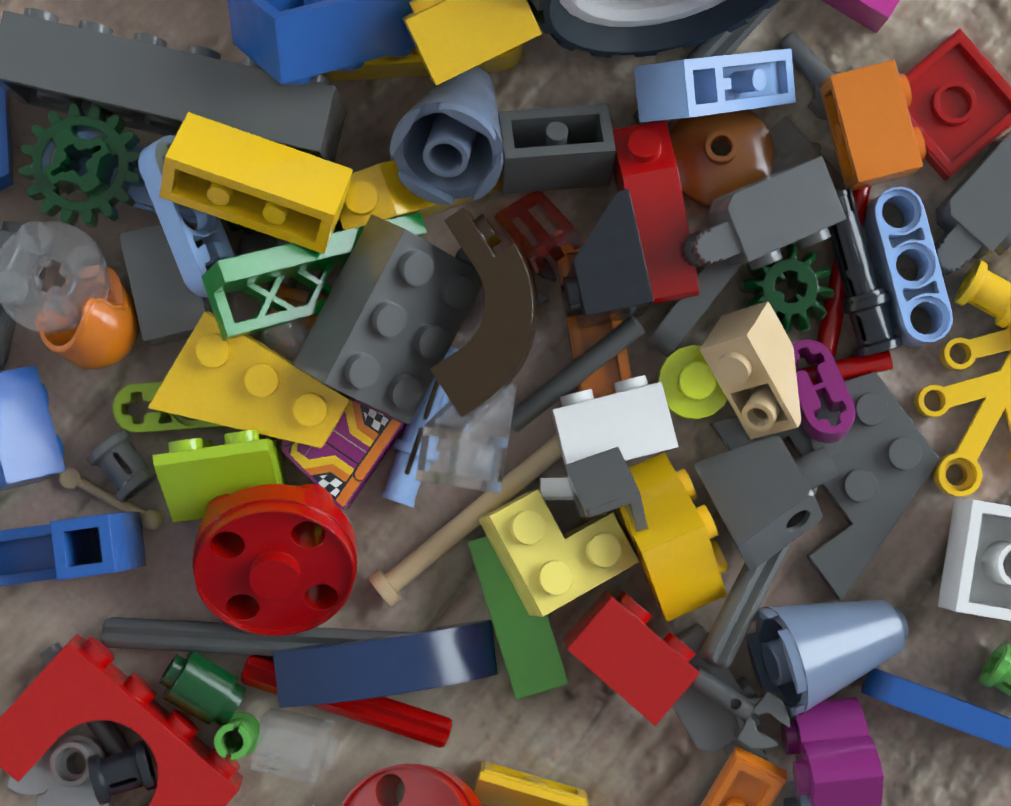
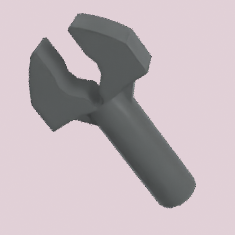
M795 32L789 33L782 38L779 47L780 49L792 50V62L814 85V99L807 107L817 118L827 120L819 88L830 75L842 72L830 71ZM850 66L846 71L854 70V68Z
M697 668L700 674L690 687L736 717L739 727L734 734L736 739L752 749L778 746L775 740L763 732L757 731L751 714L761 715L769 713L778 721L790 727L787 710L780 698L765 688L760 696L747 698L705 669Z

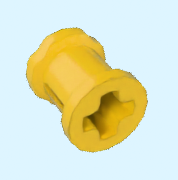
M979 259L963 278L955 294L954 302L961 306L969 303L994 317L997 326L1005 328L1011 322V282L987 270L988 264Z

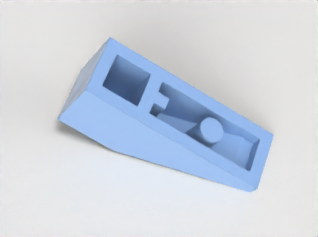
M791 49L684 59L634 66L639 123L796 103Z

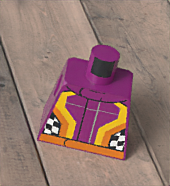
M351 397L350 404L322 448L283 440L279 447L316 485L330 492L334 503L343 510L350 508L393 446L395 439H398L406 426L401 420Z

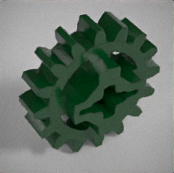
M72 103L69 106V117L63 119L54 110L48 112L51 126L47 130L37 125H33L30 128L39 140L36 146L30 144L22 145L21 151L32 158V164L19 168V173L27 179L35 180V183L30 185L25 192L35 201L45 199L40 208L42 212L50 217L60 212L61 222L72 227L78 221L79 215H81L84 224L94 228L97 227L99 213H103L112 221L119 219L115 205L121 201L125 205L133 207L136 203L127 192L130 186L143 187L145 184L144 180L134 173V168L139 167L140 152L131 151L140 142V139L133 131L123 132L126 122L117 114L112 115L106 121V112L99 105L93 104L88 116H85L83 109L76 103ZM93 131L107 137L102 139L98 136L90 141L82 139L78 132ZM55 150L52 163H50L52 153ZM86 156L89 158L86 162V167L89 171L81 176L77 173L81 170L79 160ZM118 167L116 177L110 186L113 171ZM77 190L86 194L89 200L72 201L60 195L62 193L69 195Z

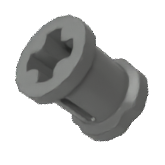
M122 430L108 438L87 457L91 466H99L117 488L116 498L120 503L137 495L157 478L154 466L149 467L131 445L130 440L132 436L127 430ZM117 458H120L132 472L130 475L116 461Z

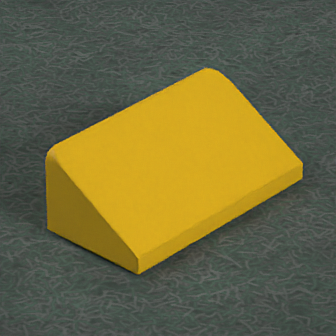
M489 761L481 762L473 790L481 804L487 806L589 805L584 789Z

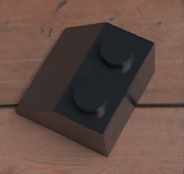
M629 189L616 193L574 258L567 277H563L564 285H560L566 317L576 316L579 329L624 320L631 315L634 317L642 316L654 302Z

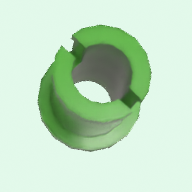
M248 712L234 713L226 725L220 726L214 737L216 752L223 758L231 754L230 760H237L251 754L259 747L262 741L263 729L261 723L254 715ZM236 727H239L238 732L243 738V743L236 741L232 735V730Z

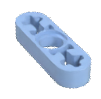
M167 135L141 151L138 160L139 170L184 283L194 294L207 298L208 295L201 278L207 272L205 266L211 265L212 267L219 260L235 256L220 218L192 209L197 218V229L193 230L184 223L180 214V204L159 197L165 155L175 138L173 135ZM202 239L203 245L196 247L195 242Z

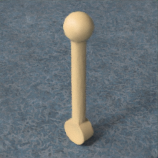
M67 467L66 471L59 475V482L64 488H79L125 513L140 512L141 523L146 530L154 531L162 525L163 519L159 511L154 509L145 511L128 501L120 503L115 494L85 480L81 471L76 468Z

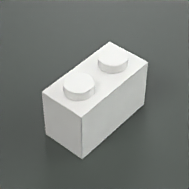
M646 375L616 382L614 383L615 394L594 399L592 389L560 397L562 407L553 409L551 414L564 464L566 465L615 447H619L625 461L679 447L662 382L648 385Z

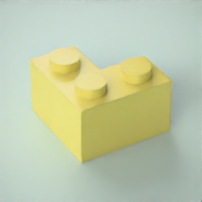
M539 490L524 493L478 519L529 616L544 617L639 563L613 513L597 515L562 535Z

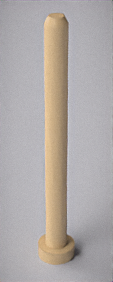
M557 434L384 575L378 569L368 577L371 584L389 606L393 607L403 599L399 594L402 588L480 525L479 518L506 504L562 458Z

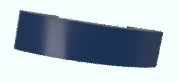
M490 619L440 626L434 630L332 645L323 643L272 651L279 708L383 697L498 675Z

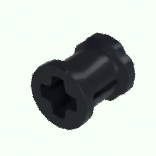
M144 740L135 742L134 749L101 758L98 754L88 756L89 775L96 799L100 805L110 803L111 796L140 787H145L148 791L157 788L152 758Z

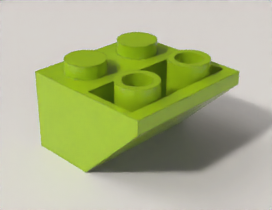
M258 430L224 434L225 445L213 446L212 440H202V438L168 442L169 453L152 456L154 468L173 523L203 519L209 502L221 495L233 494L242 489L258 485H288L284 453L279 448L282 442L267 439V436L259 434Z

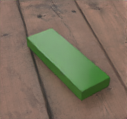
M487 536L468 541L516 700L569 684L548 615L544 617L529 616Z

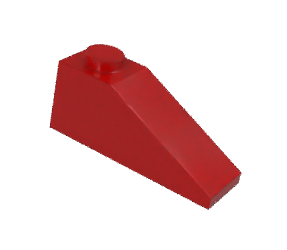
M666 120L614 129L616 154L613 173L617 190L629 189L654 298L652 304L698 296L700 289L695 265L689 266V263L684 262L685 259L681 257V243L684 242V238L689 237L690 233L678 166Z

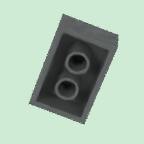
M371 214L293 365L320 382L410 425L435 377L430 368L444 360L483 285L476 269L409 230Z

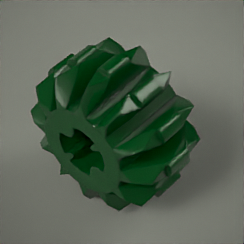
M791 243L784 247L782 252L783 258L754 270H751L748 263L746 269L756 280L747 279L739 283V290L744 293L755 294V298L743 304L742 309L769 301L786 334L790 330L791 323L800 334H803L810 330L808 316L815 320H822L827 315L825 308L816 300L825 301L833 298L834 290L829 287L818 286V282L828 277L831 272L828 267H822L815 272L810 268L816 260L817 253L810 250L799 261L797 260L796 244ZM785 278L788 279V287L797 290V295L787 302H784L783 292L775 291L774 287Z

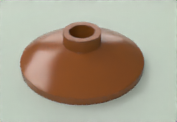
M748 109L681 118L670 134L682 193L699 204L711 207L714 199L770 176L774 162L772 137L762 120ZM717 141H724L730 145L731 152L726 156H717L712 152L711 146Z

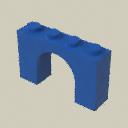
M140 512L102 514L0 531V587L52 579L64 580L108 574L147 566Z

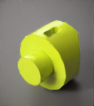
M691 345L678 349L662 362L657 371L656 383L662 382L669 412L680 419L695 421L709 417L724 407L728 400L699 350L701 346Z

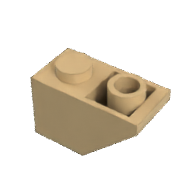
M769 301L722 315L699 350L750 440L798 428L801 423L794 347Z

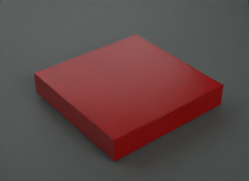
M960 28L905 74L912 95L911 105L908 106L912 126H917L921 130L926 147L925 159L944 181L952 177L1011 126V86Z

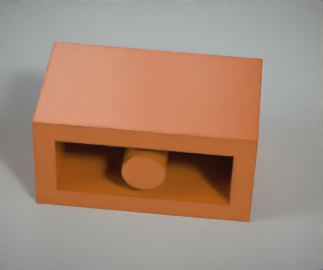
M895 59L833 74L828 77L819 90L846 189L852 188V191L910 177L923 167L922 159L926 155L924 137L919 127L912 126L908 106L911 105L912 101L910 85L907 77L904 74L898 73Z

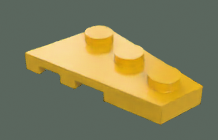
M205 311L148 408L240 430H258L259 434L322 448L352 398L320 382L293 365L292 361L249 335L223 341L214 314L210 311Z

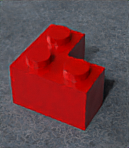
M605 590L563 638V641L569 652L656 726L700 674L689 663L696 653L670 631L663 639L656 635L646 626L652 615L623 590L616 598Z

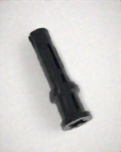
M852 188L837 192L847 219L828 227L831 234V237H829L846 295L842 299L841 309L843 313L850 316L858 344L854 348V354L857 358L887 351L904 343L900 335H895L886 304L891 300L889 291H885V287L879 288L865 235L857 214Z

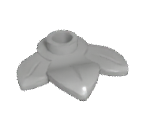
M74 735L63 739L55 749H48L19 782L10 776L7 784L9 789L17 793L37 795L36 806H111V800L110 803L100 805L96 799L87 760L88 756L95 754L104 758L105 753L101 745L87 735ZM78 753H82L86 759V768L82 773L74 765V760Z

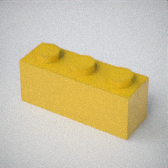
M188 112L165 155L159 197L325 254L344 206L353 169Z

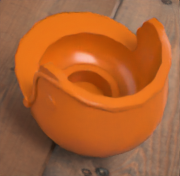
M104 265L91 269L80 280L71 298L67 318L57 311H43L39 313L36 320L42 342L52 352L58 353L70 363L87 370H99L110 367L124 359L135 346L140 332L134 299L124 288L116 272Z

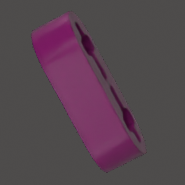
M810 339L797 341L792 344L794 347L796 369L799 358L805 357L808 364H819L815 373L816 385L812 384L805 370L796 372L801 423L808 435L816 441L823 443L838 442L848 434L852 427L856 413L854 402L828 348L822 343ZM820 397H823L830 412H841L836 426H831L827 419H816L821 408Z

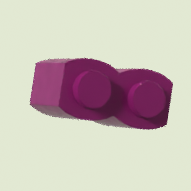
M856 697L824 700L805 713L791 717L790 727L781 723V735L785 754H794L796 761H793V778L797 795H807L810 806H882L884 780L882 766L875 744L869 736L862 707Z

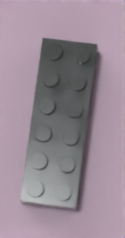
M25 8L24 15L3 11L0 23V86L20 103L67 114L70 104L76 103L83 109L85 116H88L89 110L95 104L99 105L106 112V121L112 115L117 114L126 122L125 127L163 136H176L187 113L191 112L335 163L346 110L336 86L329 85L330 79L324 75L313 76L310 82L302 85H281L250 58H243L241 65L221 60L222 55L202 46L190 45L187 52L167 48L165 40L145 33H134L133 40L112 35L113 30L111 28L87 20H80L78 27L58 23L59 18L54 14L35 8Z

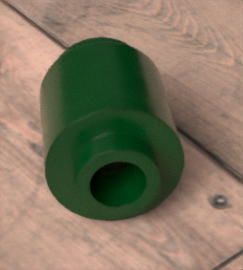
M191 650L185 658L176 654L159 680V683L166 687L162 696L164 700L207 725L212 722L220 726L226 725L238 709L246 693V688L236 683L237 676L194 650Z

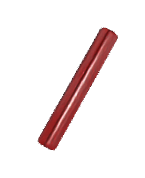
M258 655L249 656L241 673V682L245 685L278 695L274 661ZM384 696L309 705L438 748L445 747L452 729V720L449 717Z

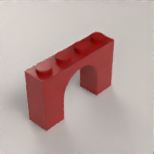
M78 633L0 717V767L17 782L27 774L62 734L79 724L96 720L113 721L133 729L146 741L152 750L157 764L158 781L154 795L144 806H226L239 791L243 776L238 772L240 765L237 760H230L231 754H228L226 758L221 757L216 752L215 747L211 749L196 736L199 730L186 715L175 709L169 713L154 700L157 693L148 682L134 673H131L129 677L111 663L115 657L104 644L93 637H88L85 640Z

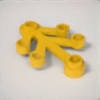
M1011 322L1002 331L970 340L963 337L948 340L941 346L939 351L942 365L951 371L969 368L976 358L1009 351L998 372L945 387L936 384L924 386L914 396L916 411L927 418L942 416L950 407L983 398L955 452L941 457L940 462L933 470V480L936 487L946 495L968 496L979 488L983 474L977 459L1003 411L1011 433ZM954 344L962 346L966 352V358L962 364L955 363L950 357V349ZM929 391L935 392L940 397V406L936 411L929 410L924 404V397ZM1010 446L1009 451H1008V457H1009L1010 462H1011V446ZM953 464L957 465L962 471V479L956 485L949 483L946 478V471Z

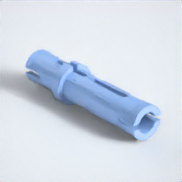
M450 346L444 359L459 349ZM435 377L410 425L406 423L402 438L395 439L392 449L396 450L397 453L385 490L381 495L383 498L413 508L428 461L434 462L437 452L432 449L449 403L448 396L439 384L427 420L423 419L436 380ZM422 429L424 432L411 471L406 475L405 470L418 431Z

